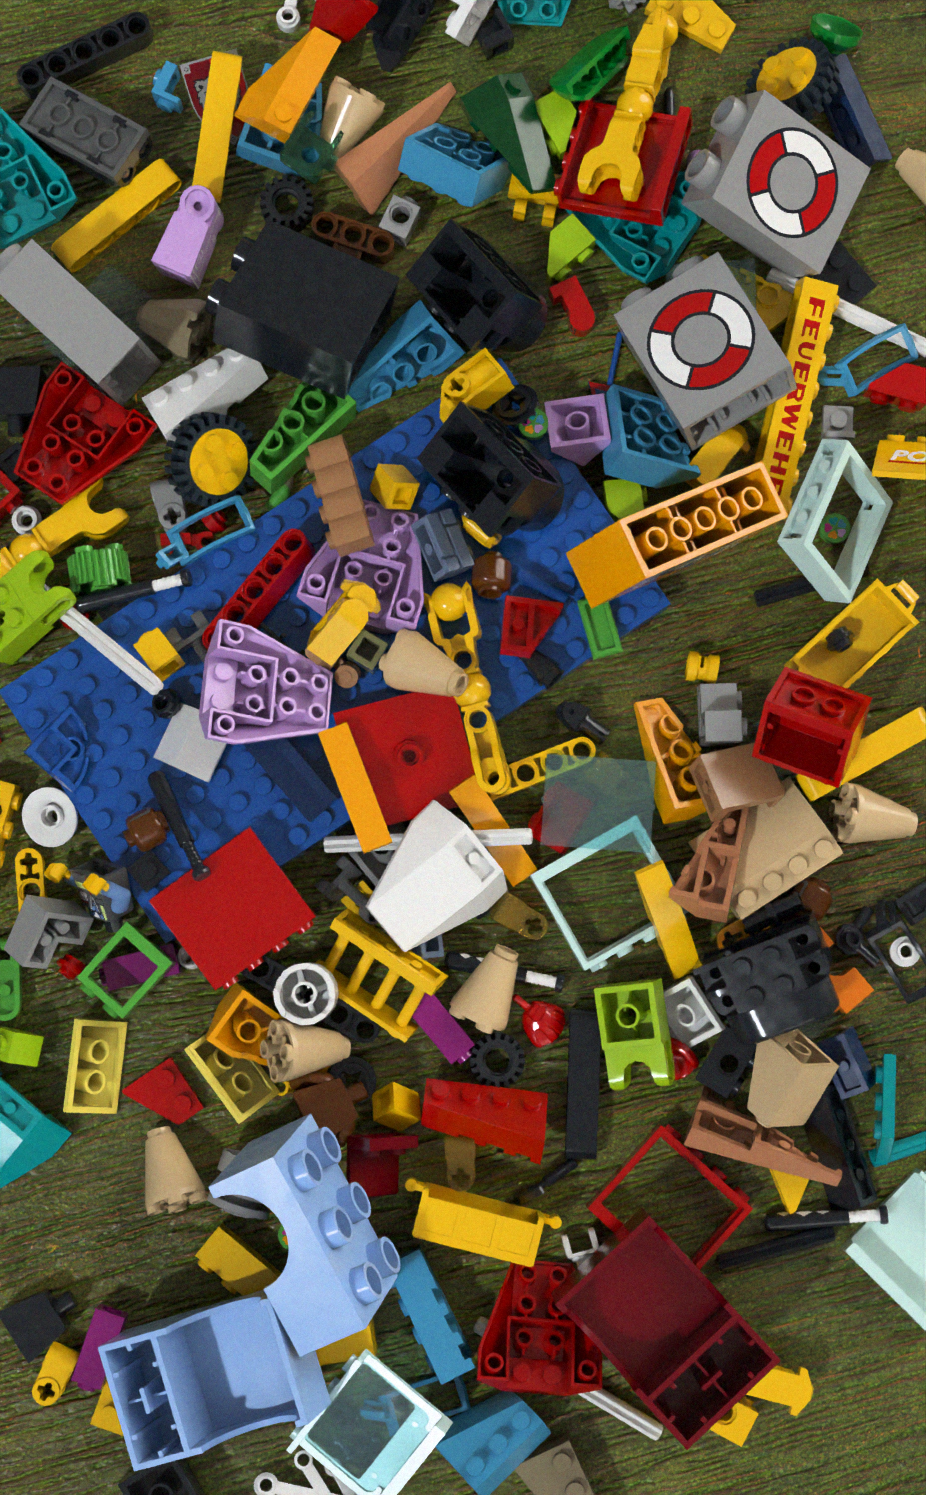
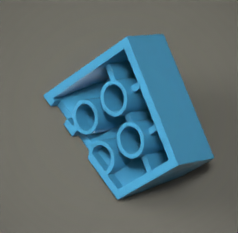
M265 62L261 76L273 65ZM322 83L319 84L288 145L245 122L235 156L289 176L322 178V139H320Z
M434 123L405 138L398 170L408 175L409 179L422 182L432 187L435 192L446 194L456 199L459 204L467 207H473L500 192L512 174L508 169L509 162L499 151L493 152L488 146L490 144L489 140L487 142L471 140L470 133L439 123Z
M612 384L604 395L611 443L602 450L605 475L656 489L698 478L701 472L697 465L691 466L689 464L691 461L688 455L691 451L687 443H681L676 433L678 427L660 398Z
M503 1391L450 1418L453 1423L435 1448L478 1495H490L551 1432L540 1417L514 1392Z

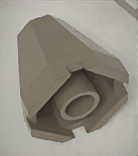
M200 299L149 300L145 305H141L136 320L139 322V328L181 361L193 365L203 354L206 345L200 343L203 337L209 338L213 315L205 312L206 301Z

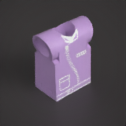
M200 185L190 186L184 190L180 197L179 207L177 211H174L151 259L162 275L198 290L217 242L216 237L224 224L223 213L210 190Z

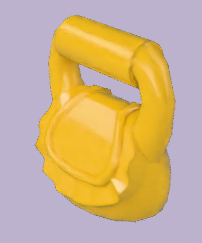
M462 515L463 528L478 543L490 549L501 541L502 535L495 533L492 538L488 537L473 520H469Z

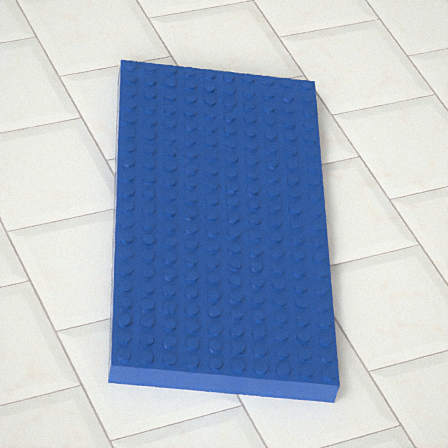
M502 358L496 360L507 373L512 384H519ZM441 398L351 457L362 499L381 504L369 490L378 463L403 465L420 483L411 510L405 511L418 514V519L425 515L451 508L454 516L461 523V533L466 545L470 546L473 551V561L477 557L484 555L485 552H499L511 564H517L558 588L569 592L578 601L586 599L566 552L615 522L573 461L551 452L548 430L542 438L528 441L542 453L561 475L564 484L562 507L556 518L545 528L533 532L517 529L511 535H502L501 541L490 549L478 543L476 539L466 532L465 528H463L462 514L458 510L460 505L441 492L442 486L417 460L418 456L443 425L440 420ZM514 401L511 402L513 410L515 412L519 411V405L515 404ZM492 405L486 411L492 413ZM510 425L507 426L515 436L526 439L520 434L518 425L516 429ZM312 483L255 520L253 522L256 528L254 532L230 541L184 567L183 569H189L193 579L191 587L180 585L158 591L154 595L138 598L98 624L97 627L152 672L133 646L138 642L139 638L144 633L153 631L157 627L167 638L165 632L175 627L183 640L199 630L190 617L199 609L210 624L285 531L289 529L301 530L314 545L316 555L327 541L325 532L330 531L329 524L323 523L318 508L323 506L322 498L317 499ZM301 543L296 545L293 551L297 550L301 546ZM421 551L423 592L432 595V592L444 583H454L462 587L467 581L472 587V567L460 575L434 582ZM512 565L511 575L514 577L511 576L510 588L501 597L496 599L483 598L472 588L473 602L482 630L481 638L476 641L479 668L491 685V695L488 700L491 707L488 710L493 714L496 724L547 690L544 685L539 686L518 657L499 654L506 595L557 602L517 580L516 576L520 567ZM282 567L278 568L275 571L274 575L279 573ZM304 570L262 621L279 637L281 633L285 632L287 636L283 641L297 653L302 649L305 651L310 631L323 617L297 597ZM656 581L609 601L620 640L665 611L671 604ZM260 591L259 593H257V595L255 596V598H258V597L262 594L263 591ZM571 596L568 597L563 606L562 613L536 649L560 663V668L564 670V673L556 683L593 659L578 606L574 608L569 607L575 606L577 603ZM423 603L415 631L419 632L446 655L444 649L433 641L428 613ZM466 612L455 621L439 619L444 639H452L456 634L464 636L470 632ZM244 614L240 615L237 618L236 622L240 621L243 618ZM264 628L259 630L269 636V633ZM366 630L389 644V649L395 641L397 634H380ZM82 636L0 689V695L32 742L68 706H71L80 717L88 736V740L84 741L85 756L89 757L87 770L80 785L73 793L62 784L60 785L110 861L125 866L126 870L146 853L141 852L136 845L131 848L129 847L122 831L127 829L125 824L126 818L145 807H152L155 811L161 810L147 781L149 774L154 771H162L166 775L186 823L194 837V844L201 860H204L247 827L251 826L259 840L282 869L322 842L325 837L331 836L351 822L318 734L286 738L338 799L312 822H309L243 744L233 745L227 743L209 783L153 758L172 718L163 719L159 717L152 708L154 695L146 691ZM355 639L340 655V657L343 658L345 661H350L347 659L346 654L350 649L351 645L353 644V642L355 641ZM190 647L182 654H179L186 664L163 681V689L170 688L176 690L180 694L181 703L199 709L204 662H202L193 647ZM463 653L457 658V665L462 669L469 667L472 662V657L468 653ZM360 666L358 667L361 671V677L356 685L351 688H343L337 684L334 677L336 669L332 667L329 670L333 672L328 729L336 726L333 716L334 712L410 693L411 691L397 690L388 686L385 683L383 671L379 667L373 675ZM458 705L459 711H460V715H461V719H462V723H463V727H464V731H465L466 738H467V733H466V729H465V725H464V715H465V714H464L463 712H461V707ZM478 712L472 717L474 728H482L487 722V717L483 712ZM171 828V831L167 833V841L151 849L171 872L170 875L146 893L127 871L132 894L166 944L172 943L177 938L149 900L192 868L184 849L180 848Z

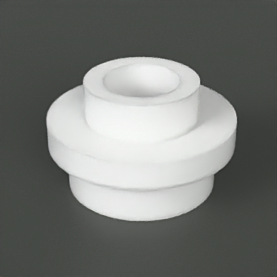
M28 505L19 507L12 515L13 528L21 535L33 534L31 529L42 522L40 512ZM27 516L32 517L31 525L24 526L23 519Z
M906 936L895 939L889 949L892 961L902 967L914 965L920 957ZM903 946L910 948V955L906 958L900 952Z

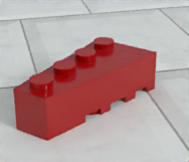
M426 1078L421 1126L457 1138L463 1135L472 1138L475 1144L486 1147L488 1143L503 1148V1153L516 1156L518 1153L530 1157V1162L541 1165L545 1143L548 1093Z

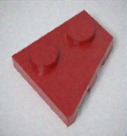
M506 595L499 654L530 658L562 613L564 603Z
M172 1057L121 1090L127 1097L177 1125H180L205 1108Z

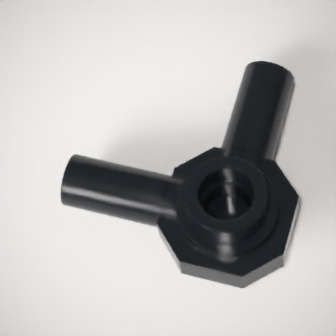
M863 906L851 924L839 925L832 936L834 947L843 955L856 954L873 968L880 959L863 945L862 929L874 912L869 907Z

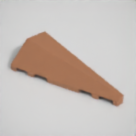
M451 82L334 161L335 171L353 192L354 198L370 218L375 215L377 208L385 196H388L393 184L402 173L398 170L405 138L438 121L451 98H454L456 95V90Z
M749 807L730 811L722 820L714 821L697 847L696 853L688 865H685L681 876L675 885L670 888L669 898L695 917L727 923Z
M706 1085L703 1086L687 1128L684 1146L838 1186L842 1178V1170L837 1169L835 1171L818 1162L819 1156L815 1153L805 1154L794 1147L795 1141L774 1127L767 1128L756 1121L755 1115L751 1118L735 1109L736 1103L729 1099L726 1103L711 1094V1088Z

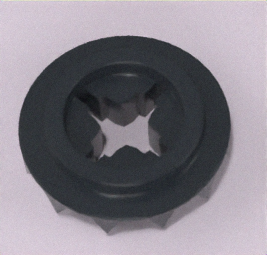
M523 384L513 385L514 389L492 404V414L499 418L506 426L510 425L515 429L519 423L527 424V419L530 416H536L535 409L540 406L536 392L530 386ZM514 401L515 404L519 405V411L515 412L513 410L511 402Z
M351 1056L333 1065L329 1073L334 1079L340 1078L344 1086L347 1083V1079L342 1071L350 1075L361 1071L358 1082L361 1081L369 1098L372 1096L376 1088V1073L369 1062L360 1057ZM367 1098V1099H365V1100H363V1101H361V1102H359V1103H357V1104H355V1105L362 1104V1103L366 1102L369 1098Z

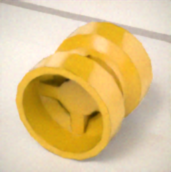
M689 651L685 669V680L694 682L699 679L703 680L705 684H715L718 676L720 655L710 654L709 656H701L699 652Z

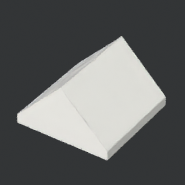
M181 703L178 712L172 717L153 758L209 783L227 743L205 739L199 720V709Z
M687 975L664 990L669 1032L672 1038L692 1047L725 1029V1026L693 976Z

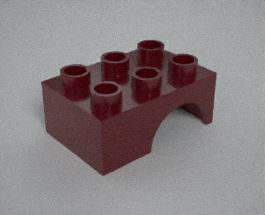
M640 1208L551 1292L557 1308L572 1319L596 1344L625 1378L636 1395L686 1450L699 1440L781 1361L770 1346L643 1208Z

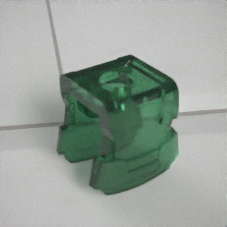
M311 110L303 115L298 126L286 141L280 153V161L313 184H317L325 170L330 173L338 162L339 157L336 154L339 151L338 147L344 133L340 131L330 144L309 130V125L316 113ZM306 148L315 149L318 153V160L314 163L305 162L302 158V151Z

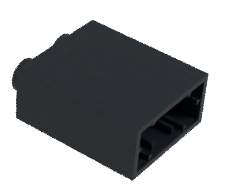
M268 220L256 241L244 236L238 243L231 261V270L236 272L231 282L218 278L210 290L205 305V312L216 316L213 342L345 400L392 314L400 277Z

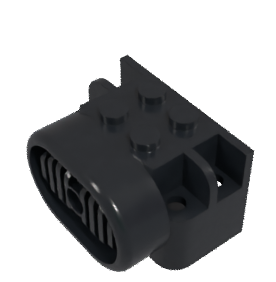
M449 219L406 273L407 278L429 301L428 308L437 316H442L445 319L444 326L454 335H459L472 350L479 347L480 349L486 348L488 351L498 348L506 352H519L534 344L545 328L548 310L542 292L518 266L504 259L487 240L452 219Z
M462 401L459 402L417 458L442 486L441 492L460 505L458 509L460 513L469 520H473L491 538L495 533L505 536L511 535L517 529L526 532L541 530L556 518L563 504L564 484L561 475L542 453L528 440L515 436L492 413Z
M813 911L702 954L693 968L694 975L700 974L706 988L707 998L711 999L718 1013L726 1016L733 1035L740 1045H753L809 1025L835 1011L840 1004V999L829 976L832 955Z

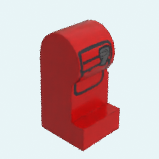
M576 275L550 287L548 297L553 306L561 303L569 319L568 327L570 332L577 337H584L590 334L593 330L595 314Z

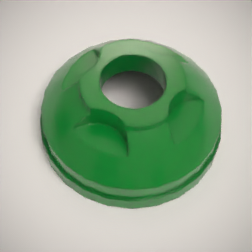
M817 13L812 16L810 31L813 37L818 42L821 41L832 54H841L843 51L854 48L859 44L863 36V31L857 25L844 18L825 13Z

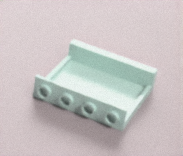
M915 1168L879 1205L887 1206L888 1224H881L880 1221L863 1222L840 1247L926 1331V1171L923 1172Z

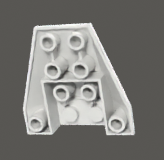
M432 800L411 820L365 907L399 948L406 952L486 912L508 889L503 869L470 828L436 800Z

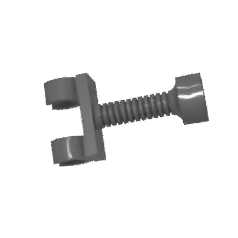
M199 609L190 615L199 629L197 632L183 640L176 628L172 627L165 632V635L179 654L193 647L202 662H204L208 649L203 645L202 635L209 626V622Z
M342 855L335 862L343 870L341 874L331 884L322 877L314 886L334 904L346 894L360 907L359 915L370 925L378 923L365 907L369 899L353 885L363 873Z

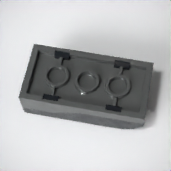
M53 77L49 78L18 124L39 147L115 187L119 185L126 187L130 184L135 176L136 166L148 157L152 149V139L147 128Z

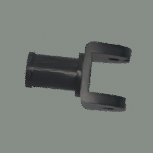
M562 702L557 706L555 710L556 717L569 731L578 732L580 730L597 742L598 745H601L606 740L603 736H608L611 729L589 716L590 708L576 702Z

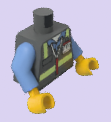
M94 858L69 870L62 863H51L44 872V876L52 882L59 883L64 877L66 883L77 887L85 911L92 917L103 920L106 932L108 933L117 932L124 925L121 916L131 912L134 908L125 866Z

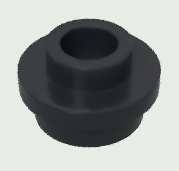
M846 626L834 630L825 639L828 643V650L830 652L837 651V653L844 652L853 645L852 640L855 634L852 630L849 631Z
M170 688L160 690L152 699L153 710L163 719H170L175 716L181 705L180 694Z

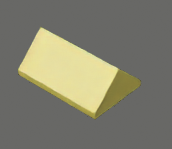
M84 1017L74 1019L63 1112L117 1114L128 1022Z
M206 1033L184 1050L237 1123L240 1124L277 1096V1093H280V1091L260 1064L255 1061L229 1056L205 1039Z

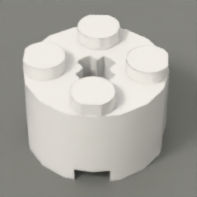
M306 962L294 964L284 970L276 982L273 995L275 1006L280 1015L292 1023L303 1026L315 1024L328 1017L336 1007L339 991L337 981L326 967ZM303 985H307L308 989L312 988L313 990L310 1002H307L306 998L301 999L299 995L303 991Z

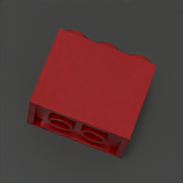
M784 667L765 700L752 757L820 781L823 784L839 788L857 753L872 697Z

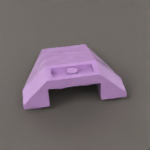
M363 499L375 546L340 557L337 550H331L326 541L305 567L297 597L321 616H324L344 592L340 588V584L344 579L364 582L375 590L381 604V610L378 614L368 612L369 618L363 629L380 634L397 633L402 628L415 630L424 603L421 549L411 528V525L419 520L418 514L401 509H385L382 504Z
M219 619L204 661L199 720L205 739L238 745L318 734L327 730L333 672L316 665L312 660L250 625Z

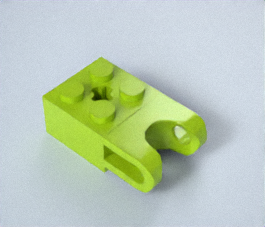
M32 551L0 579V662L12 665L53 629L54 626L52 624L76 603V597L69 588L54 586L48 591L45 590V580L54 568V563L46 551Z
M662 978L604 984L594 988L602 1050L605 1052L610 1088L614 1091H621L629 1086L631 1082V1068L635 1061L643 1062L650 1067L654 1082L657 1085L671 1086L675 1080V1067ZM633 1009L636 1012V1018L633 1015H629L628 1010Z

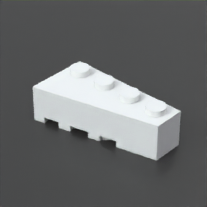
M226 348L142 397V400L167 442L168 440L175 441L176 437L171 433L175 428L183 429L179 424L184 419L191 421L189 416L193 414L201 415L200 412H214L227 415L228 408L234 402L241 403L263 384L268 377L260 362Z

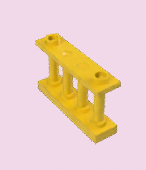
M346 908L334 918L330 926L339 936L326 961L324 962L319 959L316 964L326 967L333 974L338 984V998L387 1030L392 1037L400 1039L405 1043L419 1028L410 1019L424 994L427 993L432 996L444 984L448 975L411 950L403 952L390 936L375 926L368 924L359 915ZM349 942L364 952L350 979L335 969ZM374 959L389 969L375 996L360 986ZM402 976L414 985V989L399 1013L385 1002L398 978Z

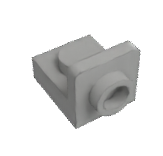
M828 405L822 407L821 440L836 439L849 440L850 443L853 442L855 439V432H853V407Z

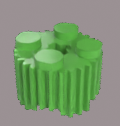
M108 544L105 546V549L93 550V546L90 545L75 548L74 555L67 558L70 587L75 596H79L78 593L81 592L88 594L132 584L128 554L123 550V544Z

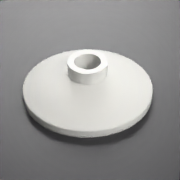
M44 787L35 790L27 797L22 809V822L27 834L33 841L45 847H57L67 843L75 834L78 826V811L64 791L55 787ZM53 810L57 814V820L52 817Z

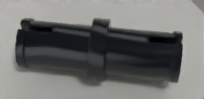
M796 891L794 894L774 904L773 902L765 904L766 908L745 917L742 921L749 935H753L772 924L776 926L781 924L782 919L804 910L806 907L801 896Z

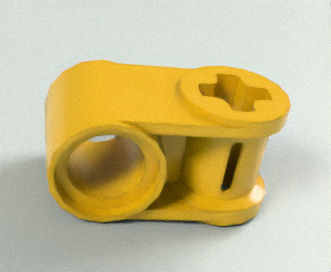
M53 1341L32 1389V1396L38 1404L48 1406L55 1403L61 1397L73 1376L80 1352ZM47 1383L52 1384L51 1390L53 1392L50 1395L45 1393V1385Z

